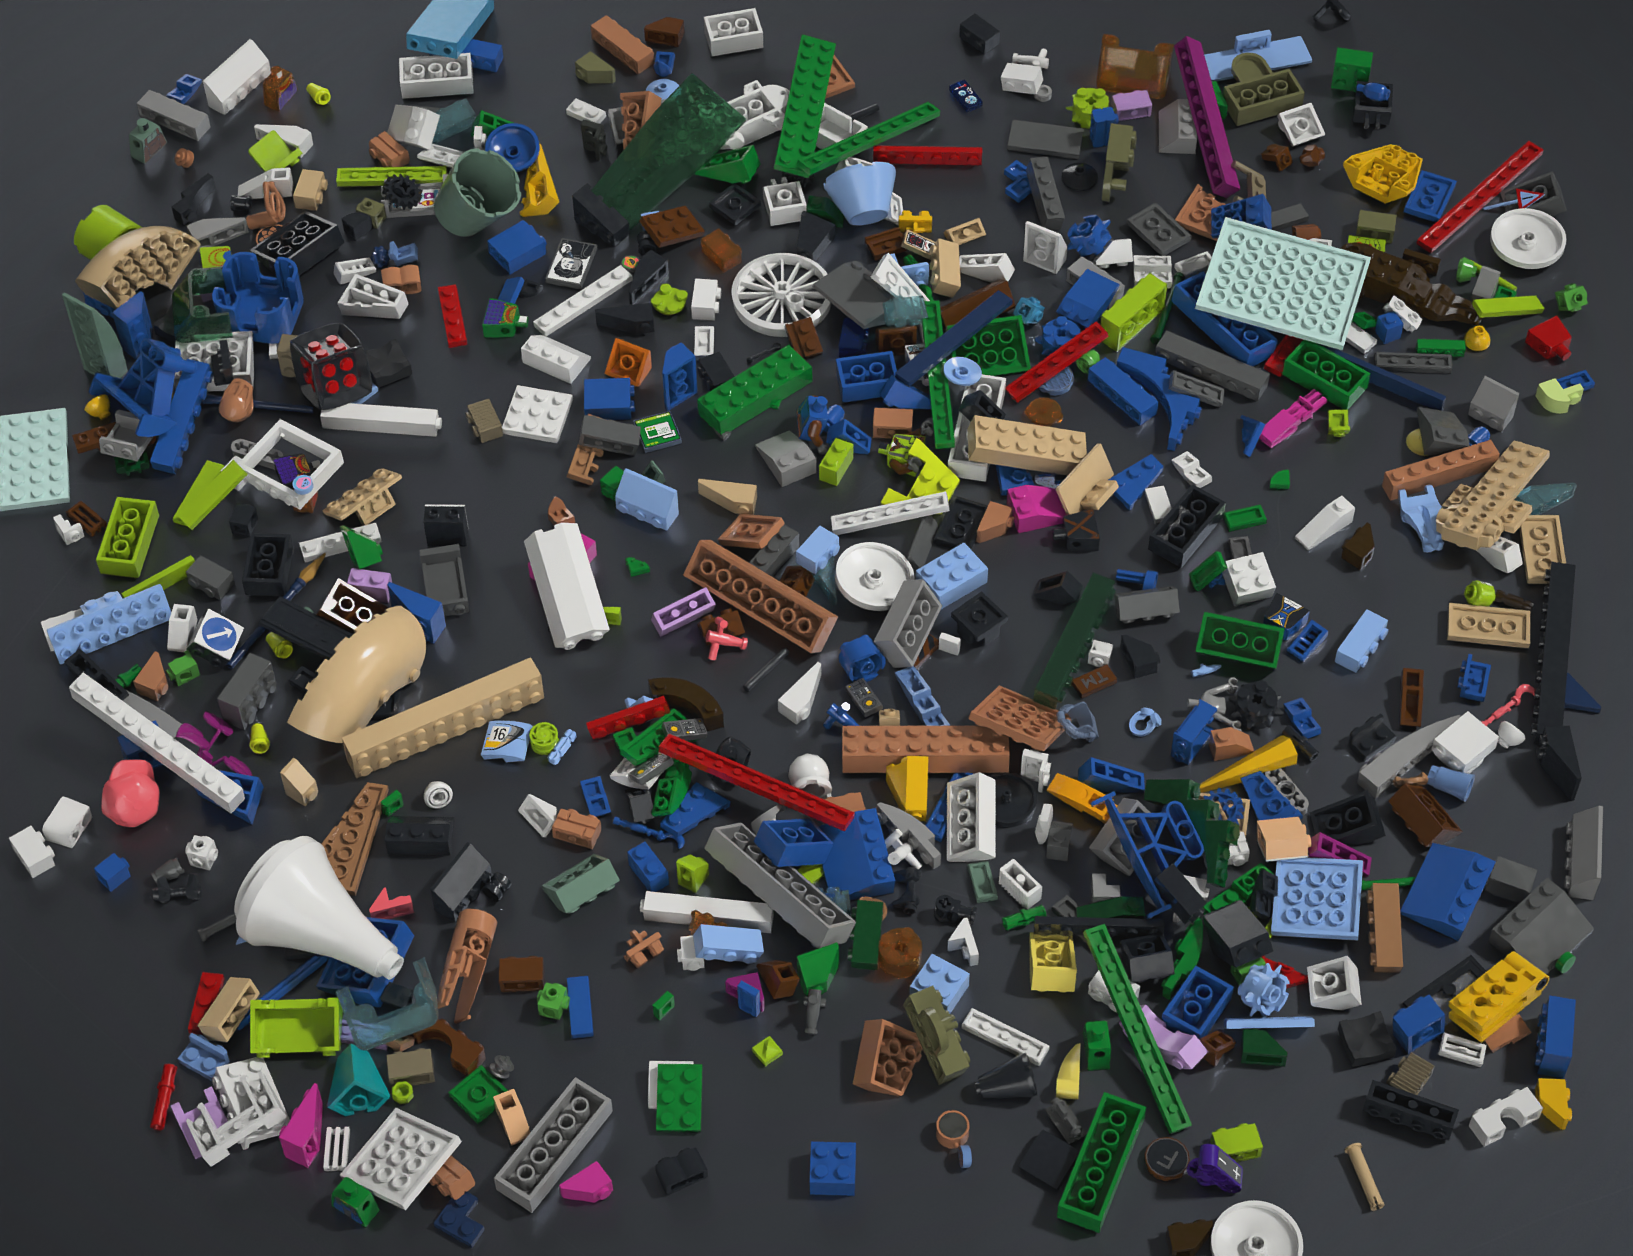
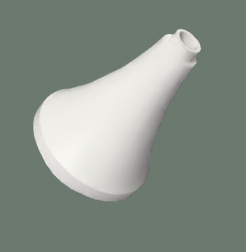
M300 836L293 840L277 843L258 859L241 884L234 906L237 918L236 930L238 935L251 945L293 948L332 957L357 967L374 977L384 976L388 980L394 978L402 968L404 958L397 954V947L383 936L362 914L336 876L327 858L325 848L313 838Z

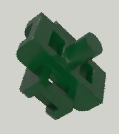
M147 451L142 453L138 461L114 457L118 474L126 473L128 476L130 472L134 471L142 473L143 469L150 467ZM136 462V464L128 466V463Z

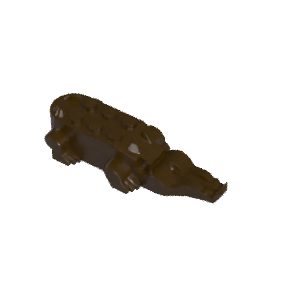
M1348 243L1340 248L1371 257L1358 300L1365 296L1386 305L1393 296H1396L1412 311L1429 320L1459 321L1478 325L1483 318L1478 316L1471 301L1455 295L1445 284H1431L1425 269L1420 265L1380 251L1365 243Z

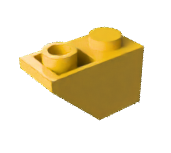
M1538 1078L1535 1086V1097L1543 1107L1541 1113L1557 1127L1565 1130L1568 1121L1572 1120V1109L1568 1108L1567 1102L1570 1100V1089L1566 1088L1565 1079Z

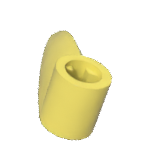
M1081 1043L1076 1044L1069 1051L1061 1064L1057 1078L1056 1098H1079Z

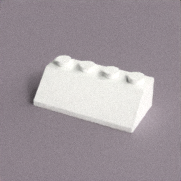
M249 39L203 80L208 106L223 115L232 110L235 105L271 74L269 60L253 40Z
M978 772L948 782L947 861L976 863L995 858V779Z

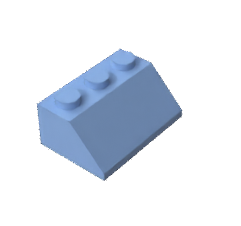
M627 468L624 470L615 495L616 509L622 513H628L638 520L646 521L656 528H662L667 531L679 515L677 490Z

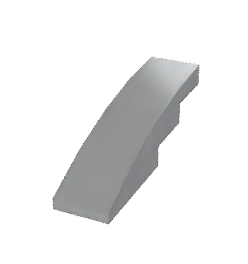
M127 691L129 696L123 702L151 722L156 720L159 728L173 738L176 737L177 730L182 725L180 722L150 702Z

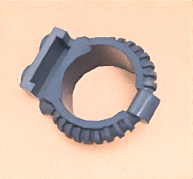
M1085 702L1075 705H1063L1059 712L1056 713L1057 721L1073 739L1086 738V741L1091 743L1099 738L1095 717ZM1065 714H1068L1072 720L1076 718L1080 727L1077 728L1069 719H1065Z

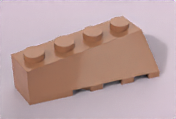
M650 91L620 93V99L623 101L621 114L624 117L622 131L625 132V139H623L624 161L636 168L652 167V150L655 147L662 98Z

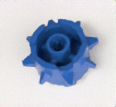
M1097 215L1083 217L1085 221L1078 225L1074 223L1067 233L1071 241L1067 246V250L1076 249L1081 257L1093 253L1094 255L1100 254L1104 251L1103 247L1112 238L1107 230L1108 225L1111 223L1110 220L1102 221Z
M1059 316L1057 319L1042 326V335L1036 337L1035 342L1042 344L1041 354L1048 357L1078 335L1080 327L1065 316Z

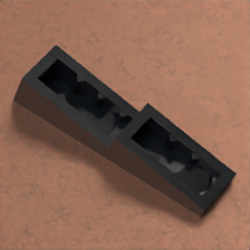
M78 649L64 661L68 670L75 676L79 677L82 673H85L122 701L129 696V693L116 680L93 662L81 649Z

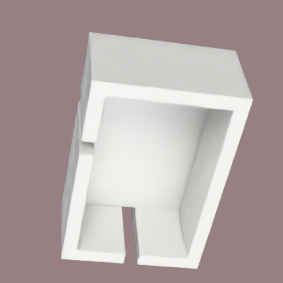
M824 103L816 146L824 149L868 129V126L854 120L852 134V117Z

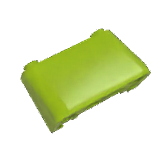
M343 998L250 1000V1053H257V1058H269L270 1053L323 1052V1056H336V1051L341 1050Z

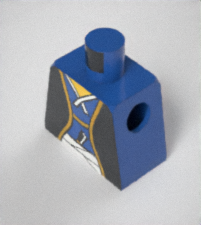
M1276 593L1265 614L1263 624L1285 628L1283 640H1289L1306 625L1310 610Z

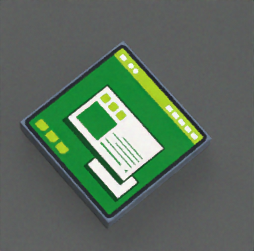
M670 411L633 421L635 426L641 427L640 442L645 453L682 443L681 436Z

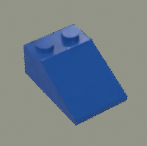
M1086 269L1065 295L1056 313L1058 316H1065L1068 320L1085 330L1094 322H1100L1101 315L1108 308L1120 284Z
M389 582L387 586L391 607L402 606L410 611L419 621L426 642L434 644L446 627L442 603Z

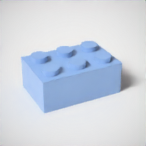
M965 543L960 544L916 570V580L923 579L942 604L941 609L986 584L988 578V568Z

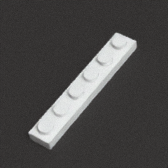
M621 265L533 321L534 327L547 337L633 280L632 275Z
M945 491L831 516L832 531L835 535H841L950 511L948 496Z

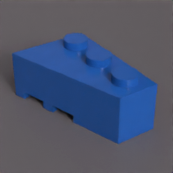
M218 770L243 788L245 799L232 814L253 825L264 788L260 778ZM195 788L199 796L221 807L220 805L215 803L213 800H211L209 797H207Z

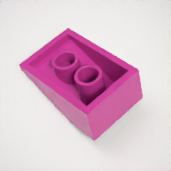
M1023 485L1007 489V506L1013 508L1012 516L1015 517L1014 524L1018 533L1063 523V517L1067 514L1056 488Z

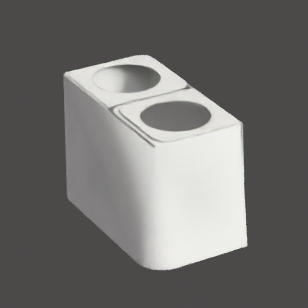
M63 796L43 825L42 831L45 840L73 848L92 819L90 807Z

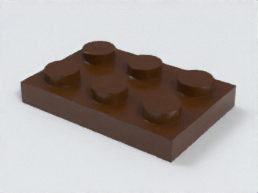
M686 205L641 216L639 221L659 248L702 237L705 233V230Z

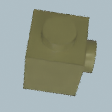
M365 197L356 207V212L365 213L371 217L372 227L375 229L386 218L384 204Z

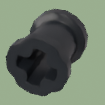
M232 195L231 211L246 210L251 212L252 197L250 195L247 197Z

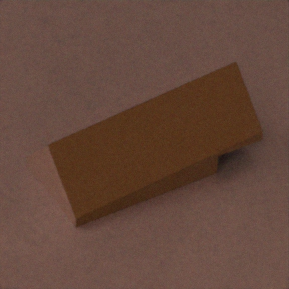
M997 280L940 307L944 333L947 326L957 324L998 290L1013 299L1007 280ZM1014 299L1013 304L1009 306L1006 310H1004L1002 313L1015 308L1016 305Z

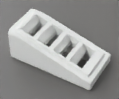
M370 257L337 262L334 266V275L339 284L351 282L355 274L364 277L376 272Z

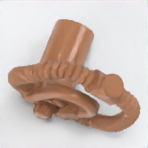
M263 182L266 211L246 217L250 230L277 224L284 220L286 214L285 203L274 182Z

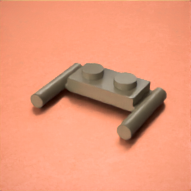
M1234 160L1231 166L1247 175L1248 198L1264 194L1266 198L1264 176ZM1236 195L1233 202L1243 200V198Z

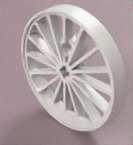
M774 253L756 258L746 264L733 281L732 299L736 314L745 325L756 332L774 337H788L784 326L791 323H784L785 305L794 322L798 321L794 312H800L807 318L811 317L814 327H816L827 316L831 302L819 292H806L814 289L812 286L817 281L805 285L802 284L813 275L821 279L827 275V272L815 261L792 253ZM784 264L795 265L788 281H784ZM781 265V281L777 282L771 270ZM801 267L809 270L792 284ZM768 273L773 284L762 276ZM757 280L764 286L755 284L754 282ZM748 288V289L755 290V291H758V292H743V291ZM739 299H758L743 305L739 301ZM808 299H825V300H824L823 304H821V303H817V302H814V301H811V300H808ZM764 305L752 315L747 311ZM781 305V323H772L771 320ZM804 306L817 309V311L812 314ZM772 308L766 321L759 319L761 315Z

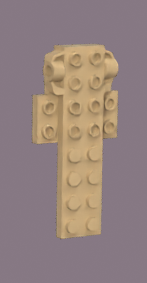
M1514 440L1474 488L1460 484L1444 502L1436 517V531L1441 534V539L1455 543L1459 547L1478 550L1480 547L1490 548L1498 541L1503 531L1514 534L1532 512V505L1514 499L1547 461L1550 451Z

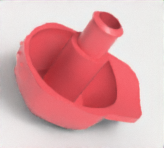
M121 760L117 762L112 768L109 780L104 784L101 804L102 812L117 825L137 827L149 821L157 814L160 792L158 784L154 779L153 768L148 761Z

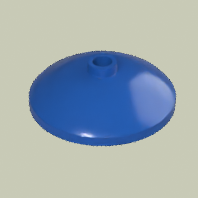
M509 123L499 126L491 132L485 144V151L491 150L498 153L513 166L516 172H520L529 168L536 161L540 145L538 137L532 129L522 124Z

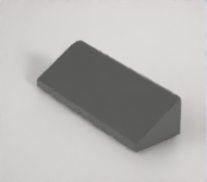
M932 515L922 517L907 556V560L914 570L924 566L933 539L939 528Z

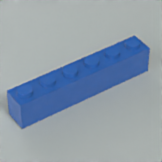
M187 359V361L196 362L197 371L195 374L182 371L170 404L169 415L177 421V424L169 431L159 435L150 460L153 469L176 474L177 469H180L182 466L183 452L188 449V438L194 432V422L196 417L200 415L201 402L207 396V385L213 379V372L209 364Z

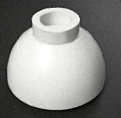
M1507 721L1501 722L1498 729V743L1508 749L1509 746L1519 745L1525 740V735L1518 728Z
M441 781L431 782L424 791V801L428 807L433 809L445 807L450 803L453 796L449 785Z

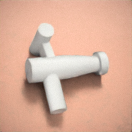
M1041 49L1038 57L1014 53L1012 63L1039 66L1047 69L1049 58H1045L1047 50Z
M896 829L885 839L886 848L888 849L892 845L895 849L894 852L888 855L889 863L896 865L901 860L906 859L912 867L921 868L922 864L912 855V845L910 843L902 844L899 838L903 834L899 829Z

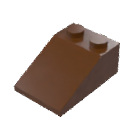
M338 578L316 615L355 634L354 629L364 621L369 623L373 615L377 613L379 615L384 614L388 607Z

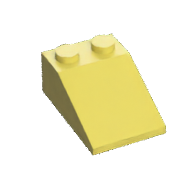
M1030 932L1031 990L1040 992H1075L1077 968L1073 935L1051 934L1042 936Z

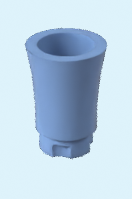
M1432 765L1428 774L1427 784L1466 802L1474 783L1475 774L1462 773L1442 766Z

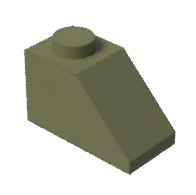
M591 51L575 62L577 77L583 79L588 84L616 82L615 69Z

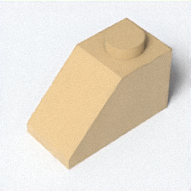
M293 758L280 772L285 793L306 806L318 794L316 780L297 759Z

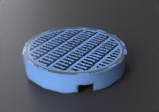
M1066 367L1041 385L1039 390L1043 393H1050L1053 396L1068 392L1074 380L1072 371L1069 367Z

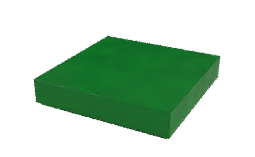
M480 1065L450 1090L448 1094L452 1100L479 1124L495 1110L493 1097L508 1090L486 1068Z

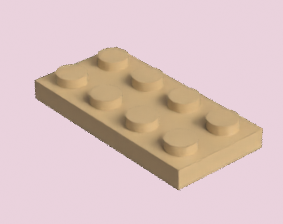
M1529 515L1519 527L1527 584H1547V581H1544L1545 570L1550 568L1551 562L1566 563L1559 515Z
M1449 603L1447 640L1529 648L1530 611Z

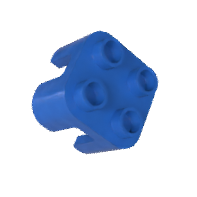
M238 252L228 257L222 268L226 295L224 288L215 287L212 293L220 331H252L253 341L269 344L279 343L282 334L291 335L304 302L298 268L295 262L289 258L277 257L274 264L277 276L275 278L263 276L260 273L257 256L254 253Z

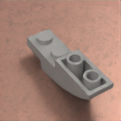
M878 803L877 814L879 822L888 828L890 835L896 829H899L903 834L899 838L902 844L908 841L913 849L920 853L924 863L929 864L933 869L940 866L941 854L934 847L935 835L912 815L891 805Z

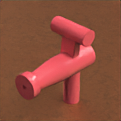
M716 617L717 632L708 630L706 634V642L712 643L708 659L716 660L719 645L740 647V649L745 650L748 639L723 633V629L728 626V623L723 618Z

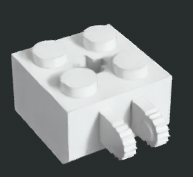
M783 177L781 180L782 184L777 185L775 179H771V186L763 187V200L771 226L801 220L802 212H806V202L800 181L788 183L786 177Z

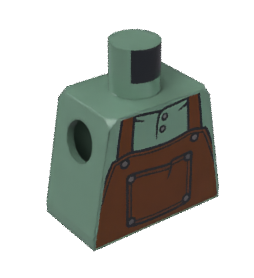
M145 118L138 119L137 127L129 134L131 157L144 164L167 143L160 126Z

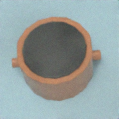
M957 1110L943 1112L936 1122L938 1142L950 1149L959 1148L960 1145H964L969 1137L968 1118Z

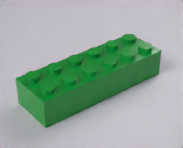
M787 345L698 398V414L720 434L730 432L769 409L778 400L782 401L812 383V366L790 345Z
M1106 1092L1103 1093L1059 1202L1057 1218L1100 1233L1144 1122L1145 1106Z

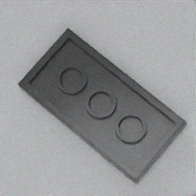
M1013 120L1007 150L1079 159L1084 129Z

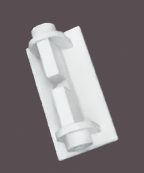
M1393 296L1390 302L1383 307L1385 313L1394 311L1401 317L1404 323L1403 328L1407 332L1417 330L1422 321V318L1416 312L1412 311L1396 296Z

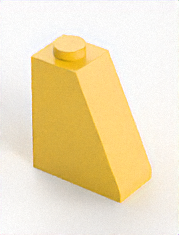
M906 756L901 759V763L886 766V782L899 809L912 815L920 822L926 821L928 757Z

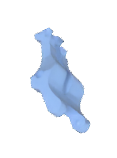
M1424 486L1425 495L1408 498L1405 489L1398 490L1402 522L1410 524L1416 530L1422 542L1423 551L1428 553L1434 550H1442L1444 542L1441 539V534L1436 531V517L1442 506L1437 500L1433 486Z

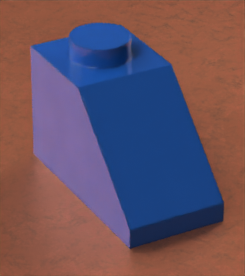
M846 419L828 427L826 443L830 446L835 438L852 443L853 453H870L872 438Z

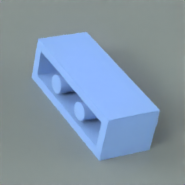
M1366 609L1338 648L1335 662L1355 673L1360 667L1363 668L1369 659V654H1374L1379 645L1378 641L1380 639L1384 640L1388 633L1386 628L1388 620Z
M700 924L693 934L696 958H704L705 960L717 959L726 962L740 961L751 964L756 963L764 953L761 930Z

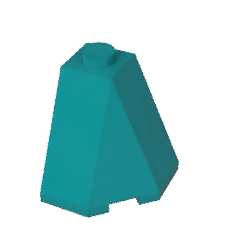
M350 1044L337 1058L327 1108L344 1116L354 1115V1111L366 1109L368 1112L377 1111L390 1098V1094L370 1053L354 1044Z

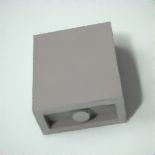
M118 410L115 414V426L107 437L101 436L99 439L101 453L138 461L153 436H137L135 431L140 420L131 412Z

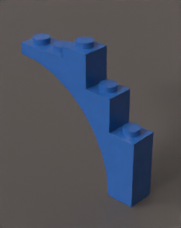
M1123 347L1117 360V367L1124 373H1127L1131 379L1142 384L1160 401L1170 425L1167 450L1175 451L1177 444L1181 445L1183 439L1182 431H1186L1188 424L1193 425L1195 418L1199 419L1202 410V407H1199L1200 399L1169 390L1170 375L1167 374L1169 367H1166L1167 359Z

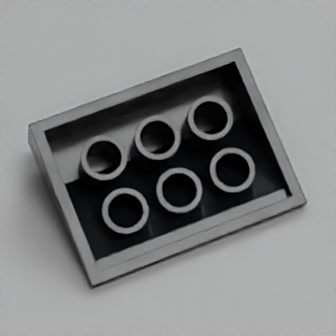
M303 211L249 251L257 256V260L275 276L274 264L277 257H285L294 261L297 265L298 273L301 275L310 270L317 262L322 261L328 254L336 251L345 242L337 224L308 211Z

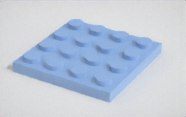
M1327 858L1277 860L1278 896L1274 897L1272 936L1358 940L1363 860Z

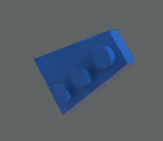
M996 465L1001 495H1007V489L1023 485L1035 486L1032 481L1033 477L1030 472L1027 473L1026 469Z
M1261 771L1241 778L1258 821L1290 817L1303 818L1300 811L1290 804V801L1276 789Z
M696 782L686 793L678 809L673 814L667 815L660 822V828L679 837L698 826L700 821L707 817L710 819L715 816L717 811L729 808L731 801Z

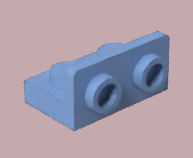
M191 1033L189 1035L190 1043L177 1058L178 1062L212 1081V1078L215 1077L216 1067L230 1063L227 1050L221 1045L217 1044L215 1046L202 1035L197 1036Z

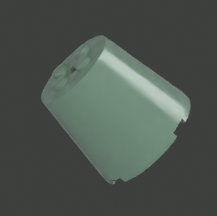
M475 148L464 152L454 163L435 197L434 211L438 221L446 230L458 236L466 237L478 233L509 214L517 206L521 197L518 174L504 157L494 151H483Z

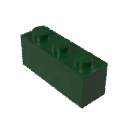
M858 900L857 907L853 906L852 919L856 920V924L850 934V940H853V948L848 949V961H851L852 968L878 970L884 910L883 902Z

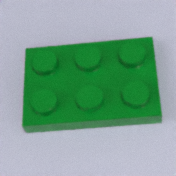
M658 1064L657 1132H701L702 1064Z

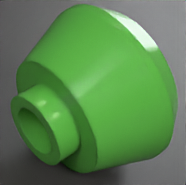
M1466 257L1459 260L1456 274L1458 282L1471 281V277L1475 278L1477 266H1474L1473 261Z
M1090 350L1075 362L1082 372L1088 374L1089 368L1100 361V356L1097 351Z

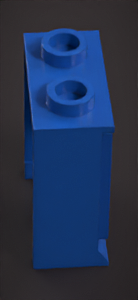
M1199 699L1198 706L1193 708L1178 730L1174 732L1171 756L1176 761L1183 762L1186 765L1191 763L1210 737L1211 730H1214L1207 724H1211L1214 720L1213 715L1217 712L1218 708Z

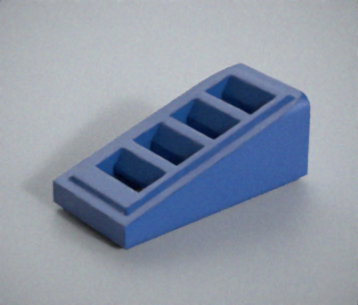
M1311 620L1287 648V651L1304 662L1326 639L1328 630ZM1310 632H1314L1318 635V637L1316 638L1315 636L1310 634ZM1306 636L1312 639L1314 642L1311 643L1310 641L1305 639ZM1301 642H1304L1306 645L1309 646V648L1307 649L1306 647H1304V646L1301 645L1300 643H1301ZM1295 648H1300L1304 651V654L1302 655L1301 653L1296 651Z

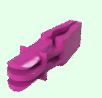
M1315 389L1311 390L1304 397L1299 396V399L1287 410L1282 409L1265 425L1259 439L1270 448H1273L1296 432L1299 424L1309 418L1312 419L1313 413L1327 403V398L1322 397V394L1316 392Z

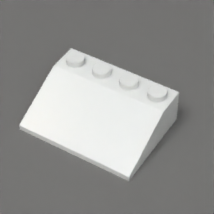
M252 331L176 335L175 348L180 349V356L183 360L191 359L210 365L212 372L211 355L217 354V349H220V340H227L234 379H243L253 386ZM182 371L175 372V388H177ZM213 376L211 383H208L206 389L207 392L225 391L230 384L215 386Z

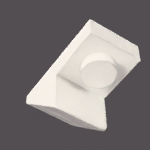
M963 918L948 940V951L962 949L963 958L968 959L970 966L978 965L979 953L968 918Z

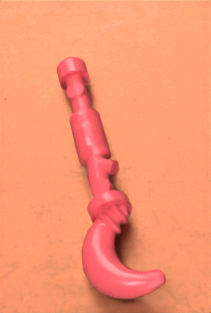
M1529 684L1520 685L1515 691V696L1511 697V701L1505 704V706L1498 708L1488 719L1481 722L1487 726L1493 720L1499 719L1507 711L1510 712L1511 706H1518L1520 704L1523 693L1529 692L1534 696V687Z

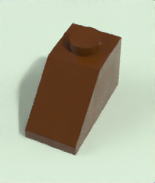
M665 17L644 27L645 41L679 47L685 33L684 20Z

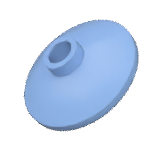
M669 79L655 80L646 88V91L654 93L662 98L661 100L675 97L680 98L681 96L680 86Z
M964 357L949 359L943 369L944 375L949 381L961 386L976 384L982 375L980 366L973 360Z

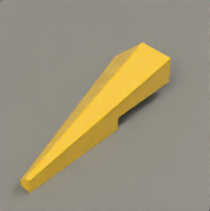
M539 144L540 151L536 161L527 169L524 185L526 198H522L521 203L524 204V209L520 211L522 217L549 214L559 203L541 144Z
M1281 735L1200 783L1201 793L1242 783V777L1258 771L1264 773L1297 764L1298 754L1291 738Z

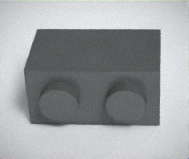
M201 555L186 571L188 583L191 587L198 588L209 597H215L219 600L235 585L231 571Z

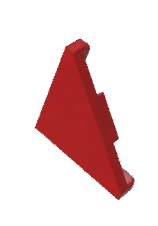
M1265 955L1262 956L1265 963H1269L1273 971L1279 965H1282L1280 974L1286 976L1289 980V984H1286V989L1309 983L1308 975L1295 971L1294 968L1281 962L1272 961L1266 958Z

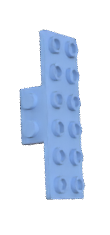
M1270 30L1236 36L1234 49L1205 54L1212 82L1234 78L1231 73L1232 61L1237 55L1242 53H1255L1262 56L1272 71L1312 63V58L1301 36L1271 42L1272 34Z
M161 584L123 599L118 591L109 592L101 598L85 602V604L80 606L83 615L47 629V633L59 663L63 664L78 649L88 654L169 621L171 610Z

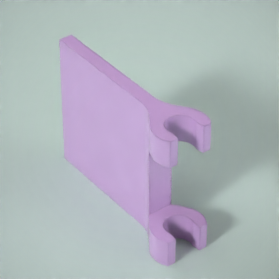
M211 1086L203 1090L208 1101L204 1105L216 1127L219 1128L227 1123L228 1120ZM179 1102L171 1105L172 1112L194 1158L202 1157L186 1122L187 1118L195 1122L202 1112L195 1108L184 1114Z

